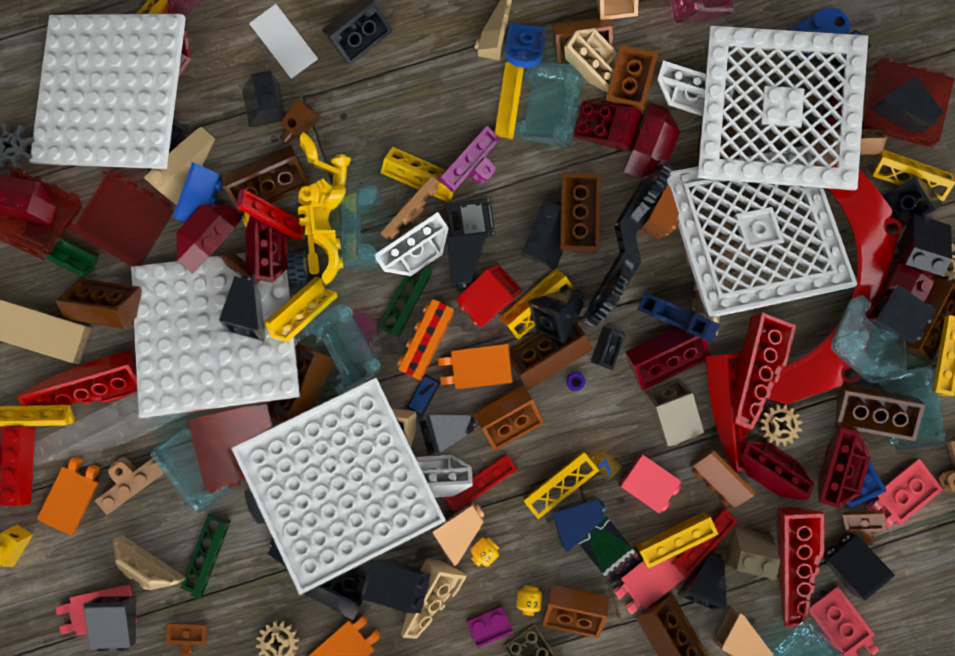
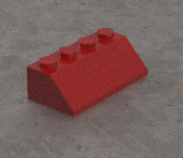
M0 426V506H23L32 503L35 426Z

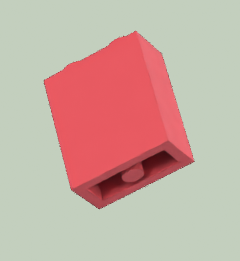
M639 454L619 483V486L660 514L661 511L664 512L668 508L671 496H675L680 490L681 486L679 484L681 481L643 454Z

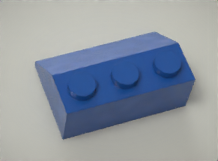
M192 162L173 218L184 224L202 204H217L218 199L216 197L218 191H221L223 188L222 176Z

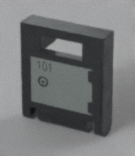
M490 198L446 203L445 210L449 236L455 237L483 233L486 234V238L496 236L495 231L488 232V229L495 228L491 205L484 206V204L491 202ZM458 213L461 230L454 231L451 214Z

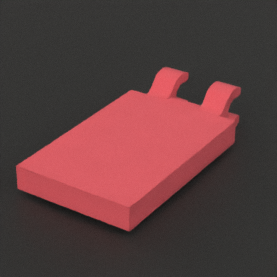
M915 459L884 484L887 492L876 496V499L867 503L865 508L868 511L884 510L887 528L894 522L897 525H901L943 491V488L922 461Z
M677 555L649 569L642 559L620 577L623 583L616 587L613 592L619 599L627 592L633 598L632 601L625 605L631 615L640 606L646 610L685 578L671 564L677 558Z
M130 584L70 597V603L56 607L57 615L69 612L71 623H66L59 627L60 634L76 631L77 636L88 634L84 604L95 597L132 596Z
M838 586L833 587L810 605L808 613L841 656H859L856 651L862 646L873 655L879 651L878 647L871 640L875 634Z

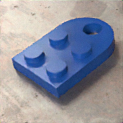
M826 8L790 28L788 31L849 34L850 22L846 14L841 10ZM834 19H840L842 27L836 26ZM802 53L806 58H808L811 55L807 53Z
M510 23L505 45L506 60L512 65L521 68L538 65L543 56L547 28Z

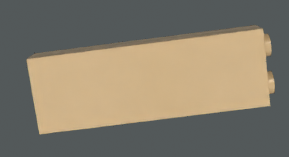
M0 299V341L70 363L80 364L92 329L91 327Z

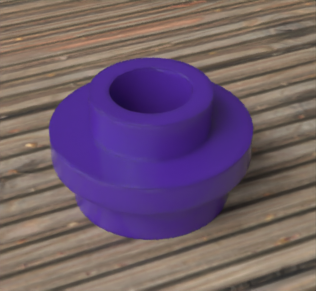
M572 372L566 378V385L572 391H579L585 385V378L579 372ZM573 378L579 380L578 385H573Z

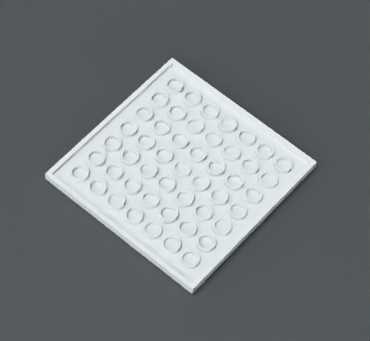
M182 14L49 15L33 133L34 143H32L31 148L32 159H30V162L33 164L167 169L186 17Z
M246 253L236 254L246 262ZM224 255L209 257L193 274L178 261L131 267L132 286H138L142 289L137 317L134 319L139 417L145 418L300 397L294 337L288 343L272 338L265 325V321L291 299L288 269L273 283L260 281L256 285L261 293L266 337L263 342L227 332L219 322L234 276L241 278V276L225 265L222 260ZM290 330L284 331L282 334L286 335Z
M377 378L232 448L300 595L446 521Z

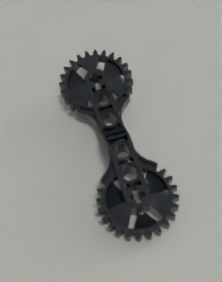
M664 160L653 166L652 170L642 178L614 224L619 254L592 296V300L588 303L589 306L586 308L587 311L583 318L584 322L593 328L601 324L602 320H605L607 315L616 307L621 295L642 262L636 233L661 195L662 190L665 188L664 185L668 182V178L671 176L670 173L673 167Z

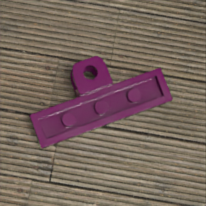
M488 126L484 127L439 177V180L451 192L455 191L467 176L477 184H482L495 173L496 168L485 156L500 138Z

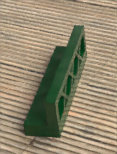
M27 222L25 233L14 240L15 244L80 277H84L94 271L99 254L36 222Z
M426 265L422 268L423 272L419 278L413 280V277L410 276L411 281L408 282L409 276H404L378 328L397 338L400 337L433 273V268ZM412 283L414 289L411 295L404 296V286ZM404 300L405 306L402 312L396 313L395 303ZM395 317L396 324L393 330L384 326L387 319Z
M211 514L207 515L186 571V578L180 587L183 590L192 592L191 596L198 599L204 595L231 523L228 520ZM211 520L219 522L213 534L209 528ZM210 538L209 550L205 552L202 547L203 540ZM203 556L204 563L201 570L198 571L195 561ZM193 575L197 576L195 587L187 585L189 577Z

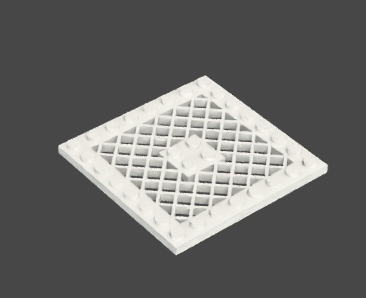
M710 26L697 178L856 190L858 187L868 36ZM743 49L752 51L749 54H747ZM736 51L743 57L738 63L731 57ZM763 51L772 52L767 56ZM756 52L763 59L758 64L750 58ZM783 52L792 53L787 57ZM802 53H807L811 55L808 58H806ZM775 54L783 60L777 66L770 59ZM795 55L802 61L797 67L790 61ZM823 55L831 56L828 59H826ZM815 56L822 63L817 68L810 62ZM833 58H836L842 64L837 69L829 63ZM727 60H728V62L733 66V67H732L731 69H729L728 71H727ZM745 61L752 67L747 73L740 67ZM765 62L772 69L767 74L759 68ZM784 64L792 70L786 76L779 69ZM804 65L811 71L806 77L799 71ZM824 66L831 73L826 78L819 72ZM843 68H844V77H842V76L838 73V72H839L841 69H843ZM734 70H737L742 76L736 82L729 75ZM754 71L761 77L756 83L749 77ZM774 72L781 79L776 84L768 78ZM793 74L801 80L795 86L788 79ZM813 75L820 81L815 87L808 81ZM833 76L840 82L835 89L828 82ZM744 79L751 86L745 92L738 85ZM727 80L731 84V86L725 90ZM765 81L768 86H765L762 91L758 85ZM784 82L788 87L778 86H780ZM802 84L810 90L805 96L804 88H798ZM822 85L830 92L825 97L817 91ZM843 86L842 96H841V95L837 92V90H839V89ZM732 89H735L740 94L736 100H733L728 95ZM752 90L760 96L755 102L747 95ZM811 94L819 100L814 106L806 99ZM831 95L839 102L834 107L826 101ZM724 98L730 103L725 109ZM741 99H744L750 105L744 111L737 105ZM761 100H763L762 111L757 106ZM803 104L808 108V111L804 114ZM821 104L828 110L824 116H821L816 110ZM840 106L841 116L836 112V109ZM732 107L739 114L733 120L726 113ZM751 109L759 115L753 121L746 115ZM810 113L818 120L813 125L805 119ZM830 114L838 121L832 127L825 120ZM724 117L728 124L722 128V121ZM741 117L748 124L742 130L735 123ZM760 119L761 126H767L762 131L755 125V123ZM803 123L807 130L800 134L797 129H800ZM819 123L827 129L822 135L814 129ZM840 124V131L838 134L834 130V128H836ZM730 126L737 132L732 138L725 133V130ZM750 127L757 134L751 140L744 133ZM776 127H783L786 129L783 132H780ZM769 129L777 136L771 142L764 135ZM789 130L797 137L791 143L784 137V134ZM809 131L816 138L811 144L803 137ZM828 133L836 139V142L831 146L823 139ZM721 136L727 141L722 147H720ZM739 136L747 143L741 149L733 142ZM759 137L766 144L761 150L753 143ZM778 139L786 146L780 152L773 145ZM798 140L806 147L800 153L793 147ZM818 142L826 149L820 155L813 148ZM839 143L837 154L832 148ZM728 145L736 151L730 158L723 151ZM748 146L756 153L750 159L742 152ZM767 148H770L775 154L770 160L762 153ZM788 149L795 156L790 162L782 155ZM807 151L815 157L810 163L802 157ZM827 152L835 159L830 165L822 158ZM739 155L744 161L733 159ZM759 157L763 162H754L753 160ZM779 158L780 161H781L783 164H781V163H772V162H773L775 159ZM798 159L802 163V165H795L792 163ZM818 161L823 167L811 165Z
M805 146L795 147L799 153L806 148ZM789 149L782 154L788 162L795 157ZM809 151L802 155L808 163L813 161ZM773 152L763 154L768 160L775 156ZM759 157L753 160L754 162H763ZM742 158L733 159V160H741V161H744ZM779 158L775 159V160L772 162V163H781V164H783V163L780 161ZM798 159L792 163L795 165H802V163ZM698 166L670 173L671 176L665 185L671 187L679 212L676 220L679 221L678 227L707 319L852 288L857 285L823 188L785 185L789 188L787 192H784L777 188L779 184L758 183L759 186L755 189L748 185V182L729 181L728 185L725 186L722 183L728 182L727 180L697 178ZM732 183L741 188L739 193L729 188ZM711 185V187L709 188V190L703 187V186ZM762 186L771 191L769 196L759 191ZM713 187L723 191L722 195L718 196L711 192ZM696 190L705 195L703 200L693 195ZM743 190L753 194L752 198L748 199L741 195ZM791 190H794L801 195L797 199L789 193ZM726 193L735 198L733 203L723 198ZM774 193L783 198L780 203L771 198ZM707 197L717 202L715 207L705 202ZM755 197L765 201L763 206L753 202ZM738 200L747 205L745 210L735 205ZM785 200L794 204L793 209L783 205ZM694 203L699 205L697 210L695 209ZM719 204L729 209L726 214L717 209ZM767 204H770L773 207L777 208L775 213L772 207L765 208ZM701 207L711 212L708 218L699 213ZM750 207L754 209V211L747 212ZM797 207L806 211L805 216L795 212ZM731 211L737 213L734 218L729 216ZM779 211H782L789 216L785 220L779 217L777 214L779 213ZM713 214L723 219L720 225L711 220ZM792 217L801 222L798 227L789 222ZM699 220L702 221V222H704V225H703L702 228H701V225H700ZM725 221L735 226L732 232L723 227ZM804 224L813 229L810 234L801 229ZM707 225L716 229L714 235L704 230ZM785 228L794 232L792 238L783 233ZM737 229H738V232H739V235H740V236H738V235L735 234V232H736ZM719 232L728 236L726 242L716 237ZM798 235L807 239L804 245L795 240ZM705 238L710 240L708 245L706 244ZM731 239L740 243L738 249L729 245ZM784 241L789 243L786 249L780 246ZM810 242L819 246L816 252L807 247ZM712 243L722 247L720 253L710 248ZM791 246L801 250L799 255L789 251ZM742 247H744L745 252L752 251L751 255L748 256L741 252ZM771 247L768 252L762 250ZM774 249L783 254L780 259L771 255ZM724 250L734 254L732 260L722 255ZM804 252L813 257L811 262L801 258ZM755 253L764 257L762 263L753 259ZM710 255L716 258L714 263H712ZM786 256L795 261L792 266L783 262ZM737 257L746 261L744 267L734 262ZM816 259L825 264L823 269L814 265ZM767 260L776 264L774 270L765 266ZM718 261L728 265L725 271L716 267ZM798 263L807 268L805 273L795 269ZM749 264L758 268L756 274L747 270ZM780 267L789 272L786 277L777 273ZM730 268L740 272L737 278L728 274ZM810 270L816 273L813 275H808ZM761 271L770 275L768 281L759 277ZM716 274L722 276L719 282ZM792 274L798 277V278L790 279V277H791ZM743 275L752 279L750 285L740 281ZM773 278H775V279H777V280L780 281V282L771 283L772 280H773ZM724 279L734 283L731 289L722 285ZM755 282H757V283H759V284L761 285V286L753 287V285H754ZM736 286L742 288V290L734 291Z

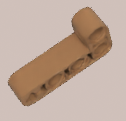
M862 129L860 155L881 154L884 150L888 133L881 129ZM817 130V132H818L820 135H822L823 133H825V132L827 131V130H823V131H820V132H819V131ZM830 133L823 138L830 146L836 142V139ZM812 136L811 143L816 140L814 136ZM820 142L813 146L819 155L826 150ZM839 143L832 148L837 154ZM829 152L822 156L828 165L832 163L833 157Z

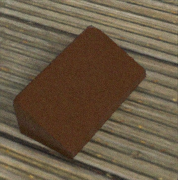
M229 254L222 257L225 265L239 276H247L253 279L246 269V262L238 255ZM253 279L255 285L260 282Z

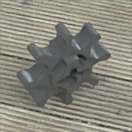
M2 123L0 168L4 169L6 163L12 161L13 168L21 170L19 160L22 157L32 159V155L26 152V148L34 143V139L31 137L27 139L22 138L23 133L26 131L24 126L18 125L17 130L11 133L10 126Z

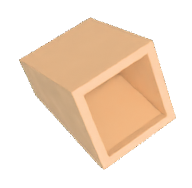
M596 0L600 20L638 16V0Z
M473 502L433 529V534L454 566L459 563L483 524L484 512L478 504L474 505Z
M730 606L713 641L722 650L733 656H773L745 616Z

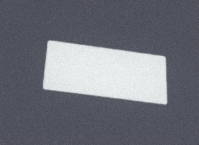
M277 4L249 23L290 78L296 76L318 59Z

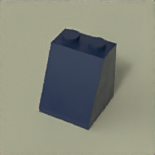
M591 496L551 509L552 517L565 552L570 551L605 519L603 514L606 512L605 505L597 497Z

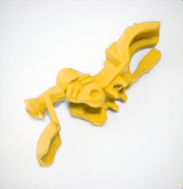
M303 132L300 136V147L305 152L307 161L314 164V167L334 175L332 186L322 178L316 183L302 187L298 192V200L302 205L298 208V215H305V218L299 219V224L306 226L305 235H307L309 254L307 255L309 273L317 275L320 272L318 254L315 253L314 249L315 242L324 249L328 256V266L321 278L326 286L335 278L337 272L343 268L342 257L338 256V249H341L340 238H336L335 230H332L329 225L328 218L330 212L336 209L344 200L347 166L350 164L351 158L346 157L345 154L335 155V158L330 160L334 167L319 161L318 152L313 140Z

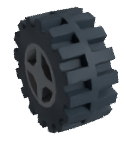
M305 250L289 252L287 259L288 273L292 286L307 285L310 281V273Z

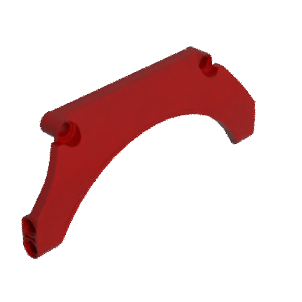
M860 169L856 190L825 188L844 212L855 241L857 285L854 287L849 306L833 332L818 347L796 362L782 368L779 374L780 377L777 383H774L769 399L766 400L787 405L841 387L842 383L853 384L859 377L874 325L867 318L879 301V297L885 287L902 225L898 220L890 218L892 209ZM894 226L897 232L890 233L886 227ZM846 370L853 371L855 378L852 380L846 379L844 372Z

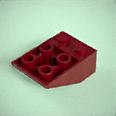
M583 101L573 137L613 149L632 151L642 115L635 107Z

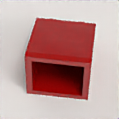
M498 263L487 269L456 298L459 307L471 316L472 322L482 328L524 291Z

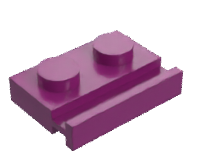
M502 605L466 621L477 648L513 633Z

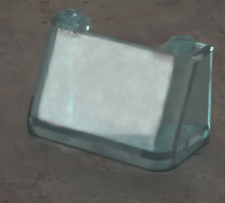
M539 63L534 67H529L525 72V79L531 86L525 121L520 120L516 124L515 136L521 140L569 148L573 140L583 87L582 75L572 64Z
M376 185L361 186L346 194L342 201L341 257L343 265L348 269H380L374 247L370 244H361V213H371V208L375 204H380V193Z
M863 295L850 300L831 341L833 352L866 381L871 383H878L907 374L906 341L886 329L880 331L865 317V311L869 309L870 302Z
M344 304L334 306L303 328L307 336L313 334L318 337L316 339L317 343L324 342L341 373L336 376L337 380H340V384L335 387L339 396L368 382L380 373V362L376 359L352 314V310Z
M933 366L881 373L882 377H879V385L885 392L918 397L925 404L916 441L889 437L891 446H895V450L946 445L947 439L939 396L937 393L932 392L935 376Z
M192 421L151 450L150 455L188 504L197 513H200L210 508L243 480L240 477L242 476L240 471L236 467L227 466L204 438V426L200 422Z

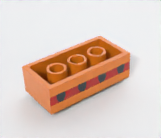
M432 299L431 303H426L423 310L425 316L423 320H418L414 328L416 334L414 338L410 337L406 344L407 353L406 355L402 354L397 363L400 366L398 370L418 380H422L454 315L453 308Z

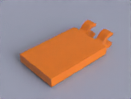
M509 344L451 351L452 357L438 358L439 366L453 365L454 376L441 377V385L455 384V389L513 383Z
M78 456L70 459L68 467L62 466L37 517V520L70 536L75 534L100 483L95 478L101 467L94 464L93 466L89 465L86 475L79 473L78 470L84 459Z
M363 614L354 623L350 619L308 656H368L375 650L372 644L380 639L381 634L377 629L367 638L361 633L359 629L369 621Z

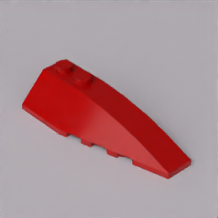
M763 312L751 316L738 369L733 424L753 430L766 399H769L772 393L771 389L774 383H777L782 368L788 362L796 325Z
M131 350L96 359L38 383L18 394L16 398L22 406H72L73 403H83V405L91 404L92 401L108 403L138 394L136 358Z
M742 353L706 356L707 386L718 435L731 468L735 472L745 470L741 455L746 445L745 438L749 434V429L733 424L736 382Z
M800 507L778 508L779 579L785 628L805 627L811 604L809 601L815 589L814 582L816 575L819 573L820 559L824 554V513Z

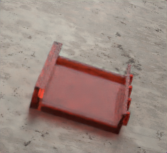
M880 59L873 66L876 68L865 117L862 119V129H881L886 131L889 137L927 147L935 146L940 141L954 78L949 77L946 73L930 72L927 68H914L908 63L899 64L893 62L892 59ZM916 75L944 113L938 117L940 121L922 133L918 130L911 134L872 112L870 108Z
M10 166L8 169L11 177L41 183L57 210L51 226L0 215V241L41 260H45L82 209L80 199L73 192L63 191L55 184L50 185L40 177H33L20 168L15 169Z
M103 170L102 173L106 176L76 224L71 223L68 230L134 268L142 266L174 210L170 209L169 206L171 204L160 198L159 202L153 199L154 194L144 189L141 192L136 189L138 185L129 180L125 183L120 180L122 176L111 170L108 173Z
M266 402L211 414L185 422L187 430L190 429L201 471L205 487L202 490H209V493L221 491V486L228 485L229 488L241 485L240 481L246 480L232 448L273 428Z

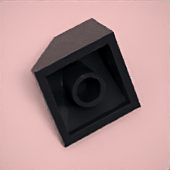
M917 176L882 195L902 227L908 225L913 213L925 216L942 205L934 190Z

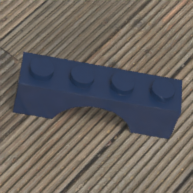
M647 292L644 293L637 309L710 342H713L720 326L715 321Z

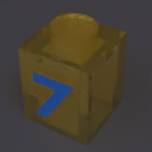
M603 450L601 452L597 451L590 458L599 469L598 473L607 481L621 469V466Z

